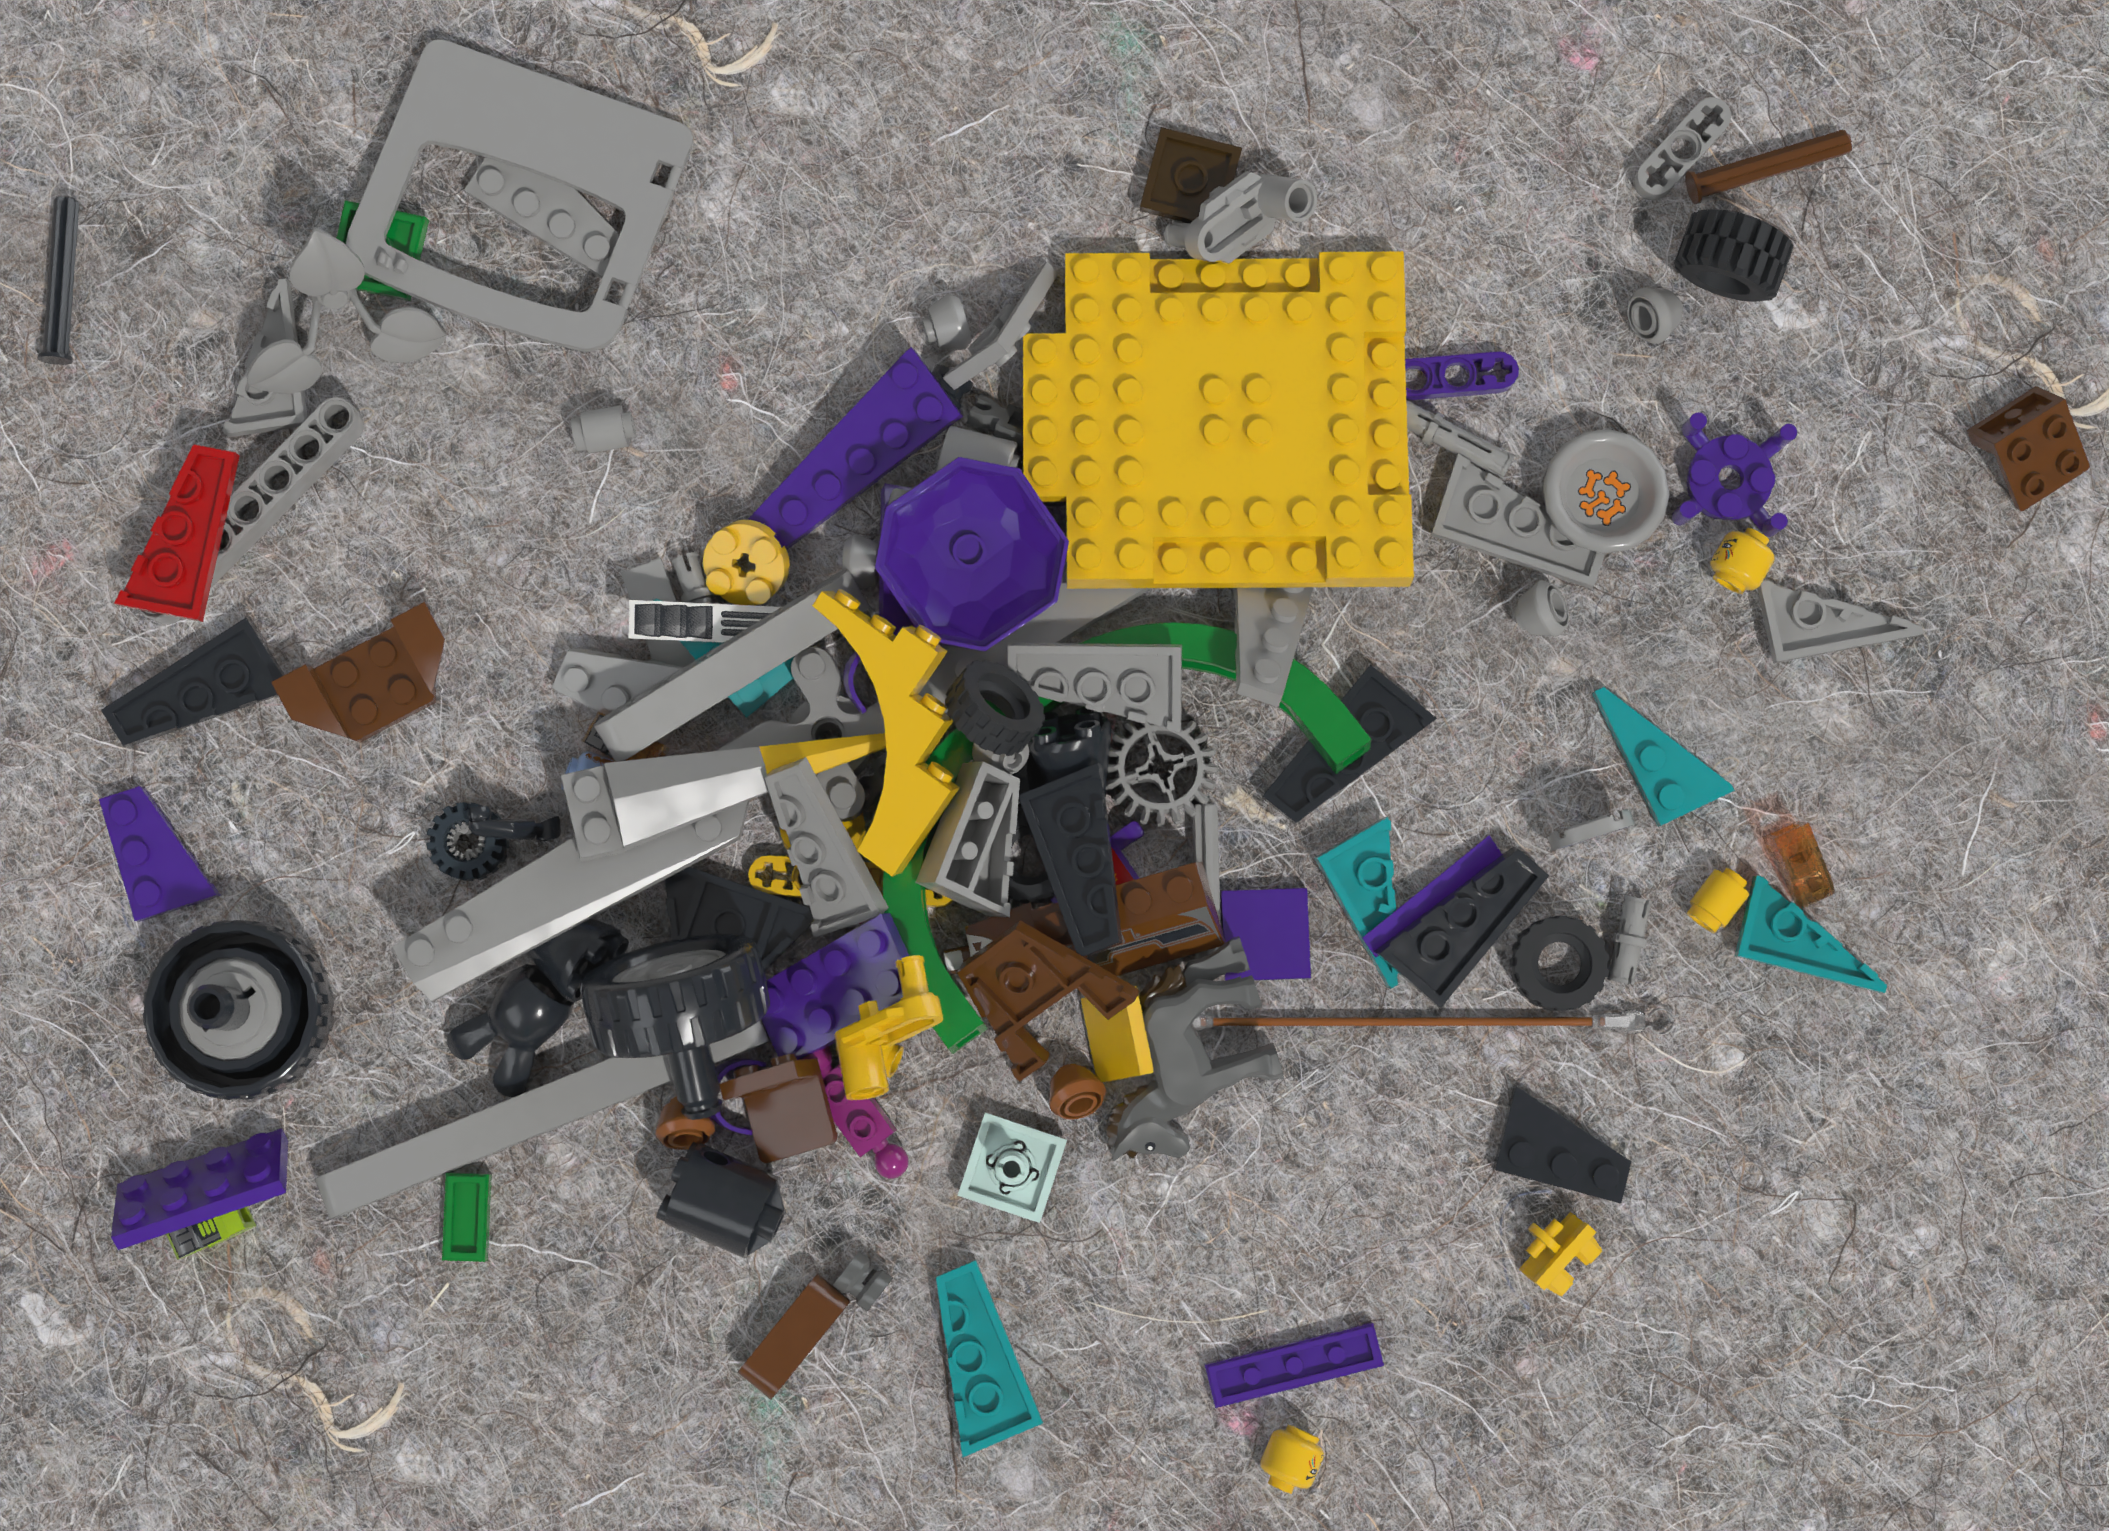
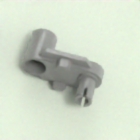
M1245 171L1225 187L1219 186L1210 192L1209 199L1201 204L1199 217L1193 220L1191 224L1179 220H1173V225L1169 223L1166 226L1164 238L1167 245L1174 248H1185L1189 255L1195 259L1208 262L1219 260L1229 264L1274 230L1276 219L1294 222L1308 220L1313 215L1317 206L1316 189L1308 180L1269 174L1256 175Z

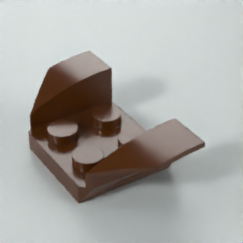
M426 602L390 619L394 627L315 668L305 664L272 681L271 683L291 720L361 743L435 704V682L442 658L445 638Z

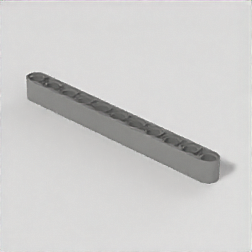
M758 1021L755 1025L734 1036L710 1044L714 1064L768 1043L769 1039L762 1021ZM667 1055L647 1058L612 1057L315 1178V1182L330 1219H334L673 1082Z

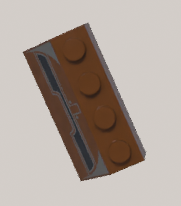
M1194 862L1116 885L1122 944L1089 956L1086 959L1119 976L1221 947L1225 944V938L1203 862ZM1058 902L1030 910L1036 930L1076 952Z

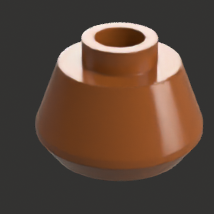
M1077 1064L1064 1065L1056 1071L1050 1081L1049 1107L1055 1115L1064 1119L1075 1120L1084 1118L1094 1113L1101 1106L1106 1095L1105 1085L1085 1066Z
M677 1096L672 1098L670 1103L666 1104L661 1111L655 1129L657 1139L664 1146L676 1150H687L693 1142L697 1144L707 1143L715 1131L711 1117L698 1120L687 1119L681 1113L684 1105L678 1101Z

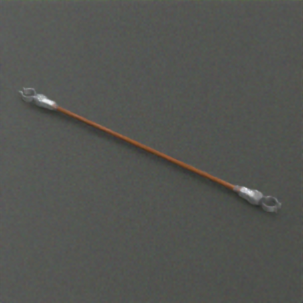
M1663 1008L1652 1010L1648 1016H1645L1644 1012L1637 1009H1624L1621 1012H1604L1599 1015H1591V1017L1213 1018V1015L1201 1013L1192 1024L1197 1031L1213 1028V1026H1591V1028L1603 1030H1620L1626 1034H1638L1644 1032L1645 1028L1648 1027L1656 1034L1665 1035L1676 1026L1670 1025L1667 1031L1657 1033L1651 1026L1645 1025V1017L1650 1018L1658 1010L1667 1011L1673 1018L1678 1017L1679 1014L1673 1016L1670 1011Z

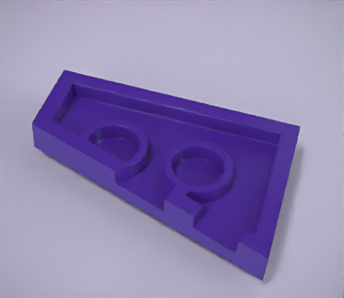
M138 786L99 799L134 921L141 922L221 896L214 884L209 882L199 868V863L192 853L187 851L173 831L174 828L145 787Z

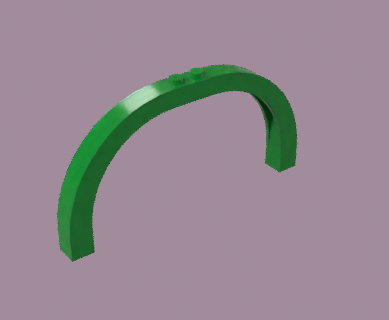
M1176 622L1144 624L1117 629L1079 643L1182 645V669L1215 674L1236 682L1235 651L1237 648V634H1235V631L1203 624ZM1293 659L1278 708L1292 719L1334 773L1337 774L1370 750L1371 738L1332 690L1308 668ZM1043 697L1038 698L1040 703L1043 704V713L1052 712L1065 702ZM984 699L991 708L1005 716L996 705ZM956 728L933 751L925 763L930 765L931 762H936L953 774L954 777L951 781L955 784L962 764L974 762L972 756L974 742L968 740L966 735ZM941 815L902 873L892 877L884 871L883 898L889 907L884 913L891 914L909 956L920 955L924 957L929 992L939 997L943 1014V1021L933 1026V1029L949 1051L954 1054L988 1028L946 970L936 948L930 928L926 904V887L915 883L942 817Z

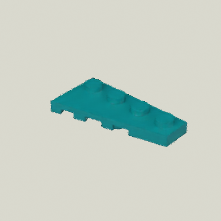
M977 1260L936 1276L962 1458L1043 1424V1419Z

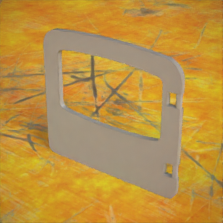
M433 40L426 45L421 54L349 228L346 245L361 259L365 271L364 275L424 302L471 320L542 342L582 352L600 350L612 343L621 330L628 312L627 309L635 289L638 287L674 196V190L679 177L685 168L692 150V133L686 125L447 40ZM433 144L497 160L565 184L623 211L626 215L625 222L591 307L587 311L580 313L509 295L440 270L389 246L386 243V235L422 149L427 145ZM659 164L672 168L665 187L652 183ZM612 281L626 285L618 305L605 301Z

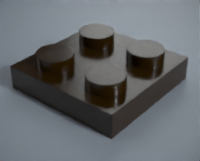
M1161 127L1139 211L1191 224L1193 220L1199 217L1201 204L1209 199L1210 192L1219 186L1225 187L1235 179L1242 147Z

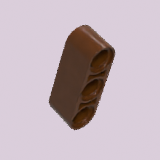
M817 1273L737 1373L772 1400L851 1300Z

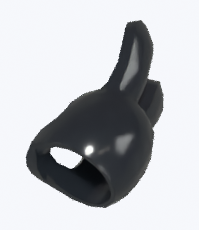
M525 964L513 970L498 988L490 1007L485 1013L465 1021L450 1031L447 1036V1045L455 1057L461 1060H468L485 1048L497 1035L505 1039L509 1046L493 1075V1084L502 1095L511 1098L516 1097L524 1092L529 1083L535 1051L565 1023L572 1014L574 1002L562 997L536 965ZM532 982H538L548 987L555 995L556 1000L546 995Z

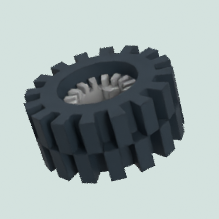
M460 802L456 803L454 807L447 806L442 809L444 813L434 817L432 821L435 824L432 829L428 828L427 835L430 836V842H426L427 850L431 851L432 856L430 859L433 864H436L444 874L464 881L482 880L487 878V874H494L499 869L497 867L498 864L505 861L507 855H504L505 849L509 848L510 843L507 839L479 836L478 848L475 850L467 849L465 853L459 850L458 838L461 833L466 835L471 833L467 825L469 823L467 816L468 808L482 806L472 802L471 804ZM492 812L491 820H502L497 814Z

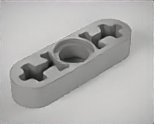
M1709 97L1700 101L1643 162L1634 177L1635 190L1641 197L1653 201L1665 197L1686 172L1694 166L1724 133L1731 121V111L1723 100ZM1714 111L1718 115L1716 124H1710L1700 136L1695 130L1703 121L1704 113L1708 115ZM1676 139L1688 140L1694 149L1693 156L1689 159L1677 158L1671 150L1672 142ZM1665 162L1670 168L1660 181L1663 187L1659 184L1650 187L1646 183L1649 178L1646 171L1653 175Z

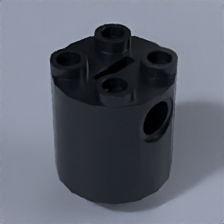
M693 1142L686 1156L679 1158L673 1170L670 1181L676 1184L671 1195H665L656 1218L673 1228L745 1259L751 1253L771 1242L780 1227L786 1211L779 1188L781 1180L778 1176L702 1143L697 1144Z

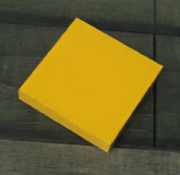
M1139 995L1132 1004L1109 1020L1086 997L1081 998L1096 1076L1102 1082L1153 1073L1154 1069Z

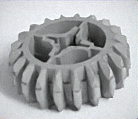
M1192 720L1184 730L1181 729V733L1167 730L1166 727L1150 725V723L1146 722L1145 724L1140 723L1142 728L1137 730L1131 721L1125 722V730L1130 736L1126 739L1123 735L1114 733L1112 740L1121 748L1120 750L1110 748L1109 758L1115 759L1116 764L1108 765V774H1116V779L1107 781L1106 790H1113L1118 787L1121 790L1112 800L1114 805H1119L1127 799L1130 802L1124 813L1127 817H1131L1136 808L1143 810L1140 817V823L1143 825L1147 824L1150 813L1157 814V827L1164 826L1165 814L1171 813L1172 821L1175 825L1180 824L1182 820L1179 810L1182 808L1190 817H1194L1197 811L1191 801L1195 799L1203 805L1209 801V798L1200 792L1201 787L1207 790H1214L1216 787V782L1204 778L1205 774L1218 772V765L1205 764L1204 760L1216 754L1215 748H1207L1205 750L1200 748V745L1208 739L1207 733H1201L1194 739L1190 734L1194 731L1196 723ZM1156 735H1166L1179 740L1189 749L1190 753L1178 755L1166 753L1162 749ZM1144 739L1148 756L1147 762L1141 767L1135 768L1134 771L1125 773L1124 764L1127 754L1136 743ZM1153 749L1156 752L1157 758H1160L1163 764H1175L1172 771H1167L1169 777L1166 779V785L1168 789H1166L1164 781L1160 779L1158 774H1145L1148 772V767L1154 766L1152 762L1155 758ZM1195 765L1196 775L1193 786L1183 797L1177 800L1173 784L1174 775L1186 767ZM1137 783L1138 785L1142 783L1154 784L1159 789L1165 803H1153L1144 800L1130 786Z

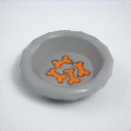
M1611 429L1583 432L1562 444L1548 463L1542 486L1546 512L1557 530L1578 547L1599 553L1627 551L1649 539L1664 520L1670 495L1666 471L1654 451L1635 436Z

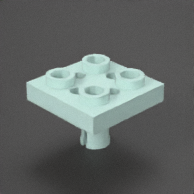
M985 1112L957 1196L1040 1223L1067 1139ZM1018 1140L1023 1141L1026 1145L1025 1151L1022 1153L1015 1151L1014 1149H1022L1023 1145L1020 1143L1016 1145L1014 1142ZM990 1154H993V1156L989 1158L990 1164H992L996 1157H998L996 1165L994 1167H990L986 1163V1157ZM1030 1168H1036L1039 1171L1038 1179L1032 1180L1036 1177L1035 1171L1030 1174L1029 1178L1027 1177ZM1002 1182L1012 1185V1187L1004 1186L1002 1188L1004 1192L1011 1191L1009 1194L1001 1193L999 1187Z

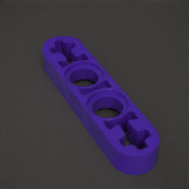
M1506 352L1405 359V371L1418 369L1426 377V385L1422 389L1411 390L1406 386V400L1506 392L1515 383L1519 374V367L1514 357ZM1496 362L1501 363L1503 370H1509L1510 372L1505 375L1503 382H1497L1495 375H1484L1480 379L1481 385H1475L1477 371L1474 363L1481 364L1479 372L1491 371ZM1454 365L1463 367L1468 373V382L1460 387L1450 385L1445 378L1447 368Z

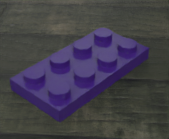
M890 913L878 915L766 980L770 1006L768 1012L762 1018V1022L778 1057L795 1053L797 1060H801L814 1052L825 1049L836 1042L834 1035L836 1031L861 1020L859 1005L867 1001L876 1000L878 1010L880 1011L899 1002L903 998L898 968L895 962L902 960L901 958L907 957L909 954Z
M280 1128L269 1133H258L248 1140L227 1147L214 1148L207 1154L186 1161H176L163 1169L145 1175H134L124 1182L117 1184L111 1239L117 1249L121 1250L285 1194L287 1190L288 1139L284 1131Z

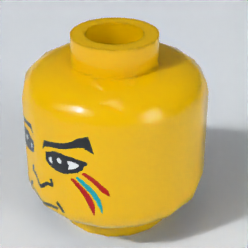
M1747 528L1744 533L1739 531L1727 533L1710 560V566L1715 572L1713 579L1723 587L1738 594H1743L1745 590L1752 591L1757 589L1775 561L1774 553L1767 546L1770 540L1764 534L1752 528Z
M1287 1424L1285 1430L1277 1429L1273 1431L1260 1460V1466L1263 1471L1271 1475L1268 1484L1289 1494H1292L1294 1487L1301 1489L1310 1488L1324 1458L1323 1449L1317 1445L1320 1438Z

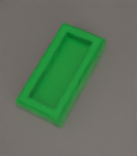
M446 1173L442 1261H488L492 1174Z

